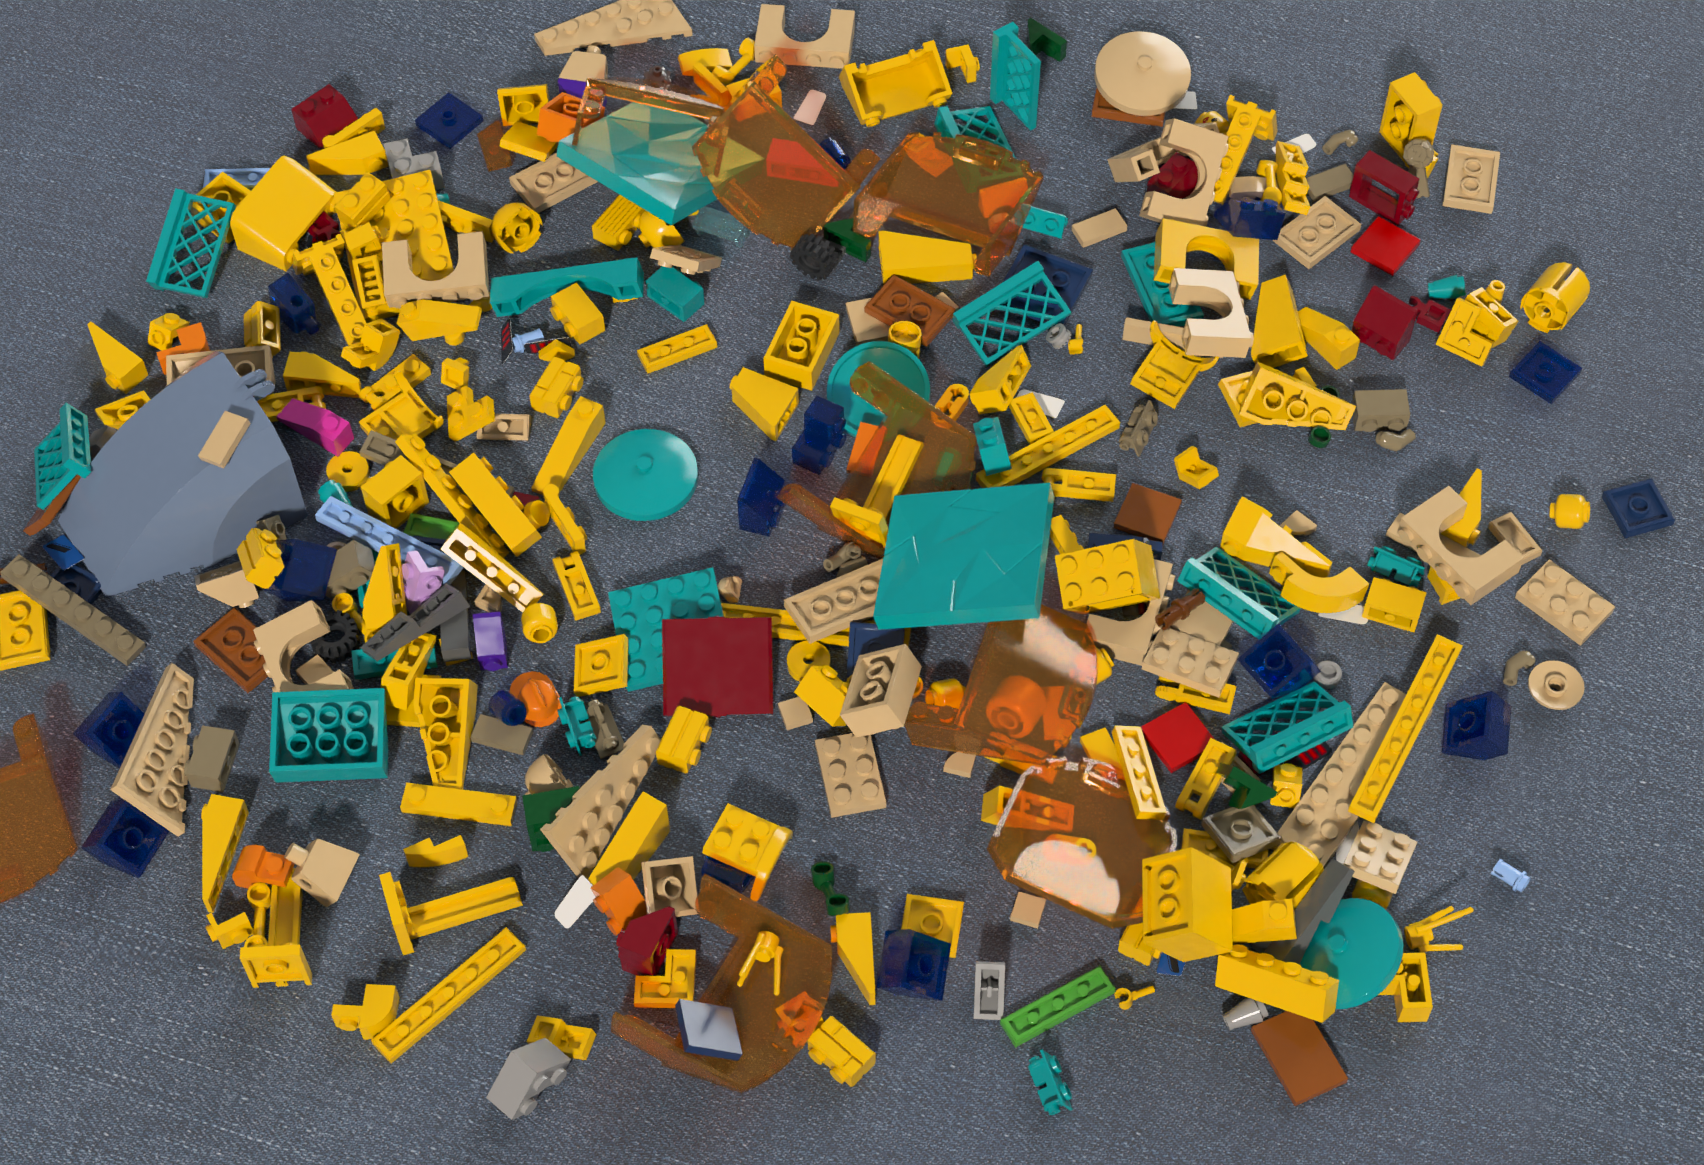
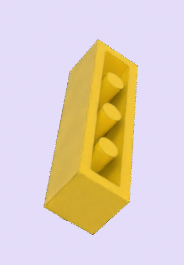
M1062 515L1053 517L1051 520L1050 538L1058 552L1064 554L1083 550V546L1077 542L1075 533L1071 532L1068 521L1064 520Z

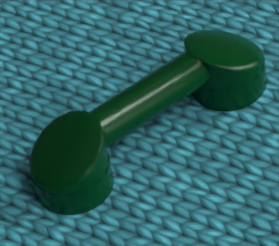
M1326 385L1321 388V390L1340 398V393L1335 387ZM1314 427L1308 437V442L1317 448H1325L1331 440V433L1325 427Z
M825 861L812 865V882L818 890L824 893L827 915L836 916L849 912L848 896L840 893L836 894L833 888L835 883L833 865Z

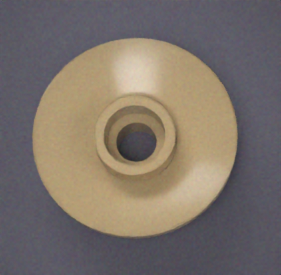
M1554 660L1545 661L1534 667L1529 675L1528 687L1531 695L1538 703L1554 710L1569 709L1575 706L1584 694L1583 678L1574 667L1567 663Z

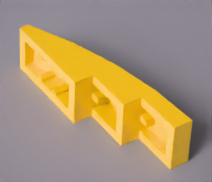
M1277 141L1276 163H1278L1276 173L1278 189L1282 193L1281 202L1284 210L1307 215L1310 209V204L1306 197L1309 190V184L1305 177L1309 168L1300 146Z

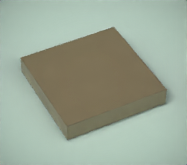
M1254 805L1243 809L1231 807L1202 818V827L1232 863L1276 847L1281 843V837Z

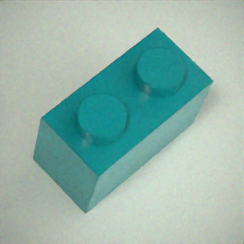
M662 266L646 280L647 297L683 322L705 304L702 286L697 281L687 278L678 268Z
M984 418L979 422L973 423L986 476L1012 469L999 418Z

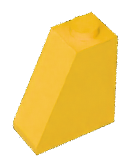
M744 367L738 376L735 375L730 383L732 401L771 440L777 441L799 404L798 388Z

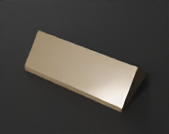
M270 345L215 350L225 354L240 378L253 371L262 369L267 374L266 380L272 381L275 385L276 380ZM215 351L167 355V385L195 363Z

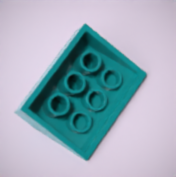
M385 688L272 692L269 772L274 781L279 783L388 778Z

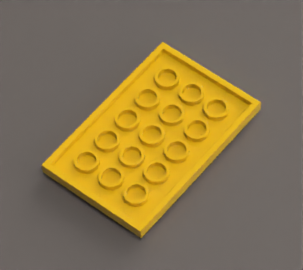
M431 170L382 181L386 184L391 198L369 221L372 227L375 225L378 227L383 239L379 240L381 248L382 242L407 240L412 252V271L415 276L427 281H436L450 275L454 271ZM349 190L334 193L336 204ZM340 221L342 230L345 229L346 233L352 230ZM345 245L357 303L366 323L399 315L400 308H389L388 304L362 309L352 263L353 258ZM381 250L373 255H377L379 257L383 274V256ZM374 267L362 269V273L375 271ZM376 276L364 278L363 281L376 280ZM378 285L365 287V291L378 289ZM380 294L367 296L366 299L367 301L379 299Z

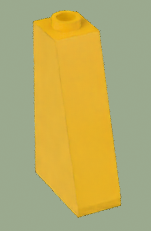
M878 231V248L883 285L893 274L910 284L972 279L973 269H977V256L972 254L971 245L968 243Z
M1286 274L1261 283L1253 335L1254 340L1251 349V357L1255 365L1257 362L1274 368L1308 356L1293 290Z
M644 791L641 793L588 878L592 885L596 884L617 867L630 874L633 880L642 870L641 862H648L670 832L667 805Z

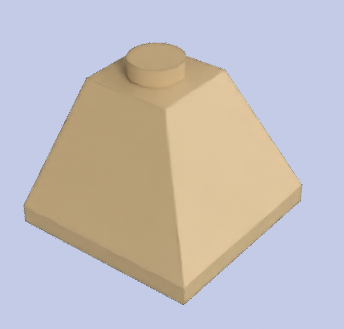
M240 561L194 576L198 591L232 607L239 606V608H245L255 603L254 600L259 598L255 584L246 580Z
M693 856L641 862L647 914L669 906L675 908L676 917L699 914Z

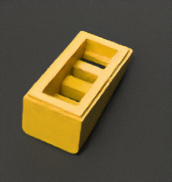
M372 255L352 260L362 309L387 304L384 296V279L379 257ZM374 267L375 271L362 273V269ZM376 276V280L363 281L364 278ZM378 285V289L365 291V287ZM380 294L379 299L370 301L366 299L367 296Z

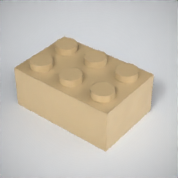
M906 644L859 655L840 712L841 718L856 738L904 727L922 667Z

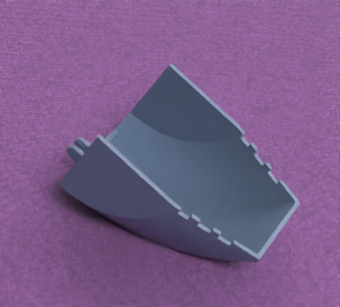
M215 351L179 375L144 404L117 430L90 463L92 472L85 479L80 478L71 492L58 522L71 543L83 555L84 560L82 561L89 572L98 579L96 583L100 582L101 591L105 597L139 588V583L154 579L155 583L163 581V576L180 572V575L190 573V568L203 565L204 568L214 566L237 553L236 549L243 540H246L245 537L249 531L257 527V521L279 515L281 522L286 528L308 516L291 459L273 424L257 402L268 394L270 395L275 389L272 381L266 380L267 374L264 370L258 369L240 378L223 352ZM224 411H228L247 418L251 424L223 469L202 461L198 455Z

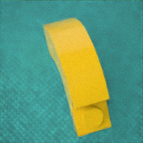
M1283 552L1274 557L1269 571L1274 580L1283 586L1281 596L1297 607L1317 613H1337L1356 606L1363 601L1369 583L1351 567L1336 576L1328 578L1310 575Z

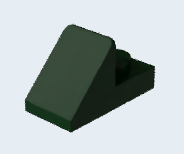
M1030 17L1027 21L1028 48L1035 56L1043 51L1047 56L1061 62L1066 57L1067 40Z
M859 217L829 222L823 226L824 239L846 247L847 254L865 263L871 257V240L860 234Z
M1220 763L1216 771L1217 774L1225 778L1223 783L1236 789L1229 801L1228 806L1243 809L1274 798L1278 793L1233 765Z

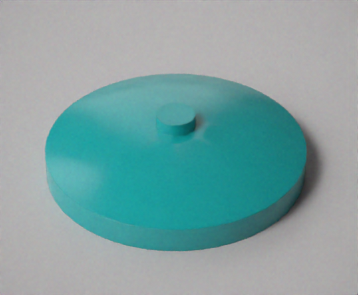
M886 341L867 342L847 351L834 365L827 383V400L833 418L846 433L855 438L860 422L886 428L883 443L894 441L898 434L905 436L922 421L930 402L929 378L921 361L905 347Z
M639 429L626 432L611 440L598 454L593 467L595 491L603 505L620 517L636 521L661 519L680 510L693 496L698 482L696 458L690 447L671 433L656 429Z
M1360 898L1342 899L1330 923L1320 921L1299 965L1311 971L1325 972L1329 977L1339 980L1335 1009L1356 1007L1376 997L1393 980L1403 956L1402 933L1393 917L1377 903Z

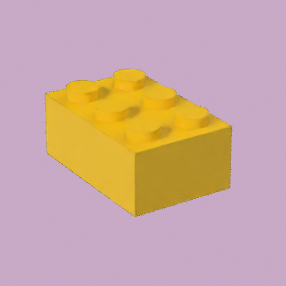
M1415 72L1390 82L1379 130L1380 134L1405 164L1406 161L1403 158L1405 145L1416 138L1425 139L1433 145L1442 109L1440 99L1431 92L1426 82L1421 80Z
M791 301L763 358L764 375L812 391L840 333L839 314Z

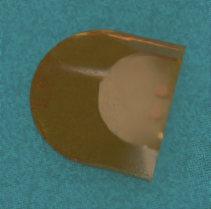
M1066 756L1046 759L1044 765L1039 767L1033 765L1020 776L992 835L987 850L1005 881L1113 929L1143 923L1142 859L1176 851L1177 833L1176 829L1170 826L1168 820L1171 815L1166 806L1167 813L1163 820L1136 819L1122 769L1082 757L1080 762L1067 761ZM1080 838L1091 840L1096 846L1095 857L1092 858L1087 854L1092 853V849L1087 848V843H1082L1080 847L1076 846L1075 843Z

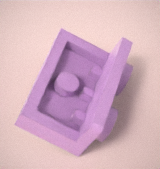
M418 551L407 552L405 563L402 565L406 608L410 614L440 589L445 572L442 566L428 568Z

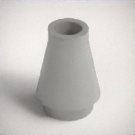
M1248 997L1228 1012L1222 1014L1229 1031L1263 1022V1018L1269 1016L1264 1003Z

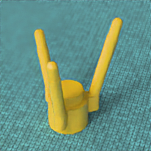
M1449 906L1419 922L1409 924L1404 927V935L1409 948H1418L1419 953L1462 950V944H1429V941L1434 939L1432 929L1472 913L1474 909L1468 907L1445 916L1454 910L1453 906Z
M769 931L758 932L754 946L739 972L740 978L737 986L741 987L756 959L761 962H769L771 958H774V995H779L781 956L784 949L778 946L780 940L777 935Z

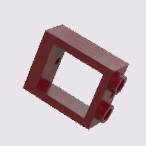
M1369 150L1355 166L1349 197L1398 226L1405 218L1409 219L1415 210L1413 204L1419 194L1417 188L1420 179ZM1372 179L1399 194V199L1397 200L1371 185Z

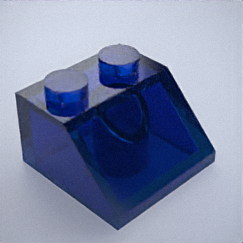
M1242 197L1241 199H1230L1215 211L1214 217L1233 237L1278 240L1286 213L1274 200L1264 199V201H1255L1249 197Z
M758 458L753 459L737 499L739 529L770 537L773 527L777 528L781 518V513L779 512L781 506H786L789 492L786 491L785 480Z
M298 539L277 540L276 544L282 552L281 558L284 568L278 576H274L275 581L269 589L266 588L264 591L287 602L324 600L337 549Z
M1279 623L1237 659L1272 699L1302 688L1321 672L1312 659Z
M1493 691L1447 703L1445 705L1441 752L1447 755L1478 760H1488L1507 755L1512 706Z
M110 692L73 732V735L94 754L120 769L144 717V713L122 692Z
M114 800L109 803L81 848L102 864L140 878L169 833V830L126 800Z
M911 929L885 931L877 988L901 996L943 1001L951 943Z

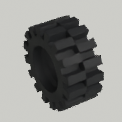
M805 234L800 237L791 250L790 259H793V265H798L796 267L798 271H804L803 274L805 276L809 274L812 279L816 277L817 280H822V278L825 280L839 261V258H837L838 252H834V246H829L830 242L827 240L825 242L822 241V237L818 236L816 238L815 234L810 236Z
M332 610L327 611L328 616L325 618L330 631H342L345 633L344 637L337 642L329 643L324 640V637L327 635L325 634L310 642L312 650L315 652V655L318 654L322 657L324 662H327L329 658L331 663H336V658H340L341 662L346 661L345 655L351 658L352 650H358L360 634L353 617L350 618L348 613H345L343 616L342 611L337 610L336 615H333Z

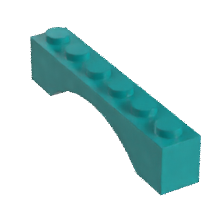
M637 257L491 278L490 304L497 317L522 314L534 304L551 297L576 282L582 290L600 292L610 295L617 300L643 297L644 272Z

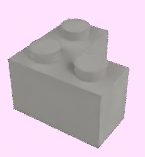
M408 138L384 143L392 179L431 170L435 190L445 188L436 151L412 156Z
M547 1038L512 1050L486 1098L511 1120L522 1115L527 1116L537 1106L536 1099L541 1091L551 1085H558L563 1081L567 1074L566 1068L571 1059Z

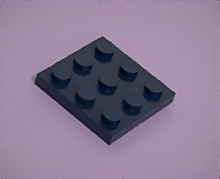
M1023 245L1003 282L1039 261L1044 268L1043 272L1072 313L1092 277L1093 269ZM1042 281L1032 286L1031 294L1046 297L1047 288ZM1014 297L1011 299L1010 307L1025 310L1027 298ZM1030 299L1027 311L1042 313L1045 302ZM1047 302L1045 314L1057 316L1063 312L1058 304ZM1070 315L1057 324L1061 323L1065 326ZM1026 316L1041 322V318Z

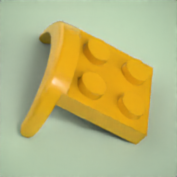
M1153 320L1150 325V335L1154 347L1133 376L1130 385L1175 409L1199 372L1212 368L1220 357L1201 358L1186 355L1184 351L1173 345L1162 334L1158 323Z
M400 370L394 372V378L402 393L359 421L360 427L367 435L372 430L395 440L400 435H416L422 439L440 428L444 423L443 417L436 416L426 406Z
M728 803L706 841L702 853L755 876L750 898L757 902L788 841L792 839L793 832L789 828L776 825Z

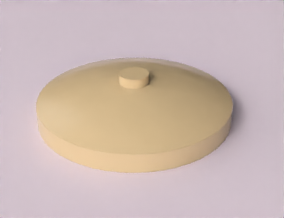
M1137 31L1119 35L1105 44L1098 54L1094 77L1101 95L1115 108L1133 115L1153 116L1173 109L1183 100L1189 88L1191 68L1186 55L1174 42L1155 33Z

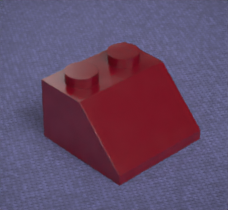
M330 84L291 109L296 129L320 150L324 149L322 143L324 137L328 135L334 136L343 128L358 120L345 97Z
M1176 152L1159 169L1160 173L1153 175L1148 181L1147 192L1156 191L1178 199L1186 198L1197 185L1198 170L1195 162Z
M1374 285L1357 313L1351 331L1360 339L1361 343L1375 349L1379 354L1394 360L1410 342L1418 310Z
M669 906L633 919L629 922L626 930L622 929L616 940V946H618V958H620L623 971L636 976L658 975L666 959L667 949H671L678 935L675 908Z

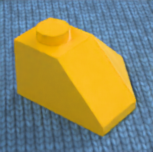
M143 390L96 408L95 412L104 425L118 430L150 398Z

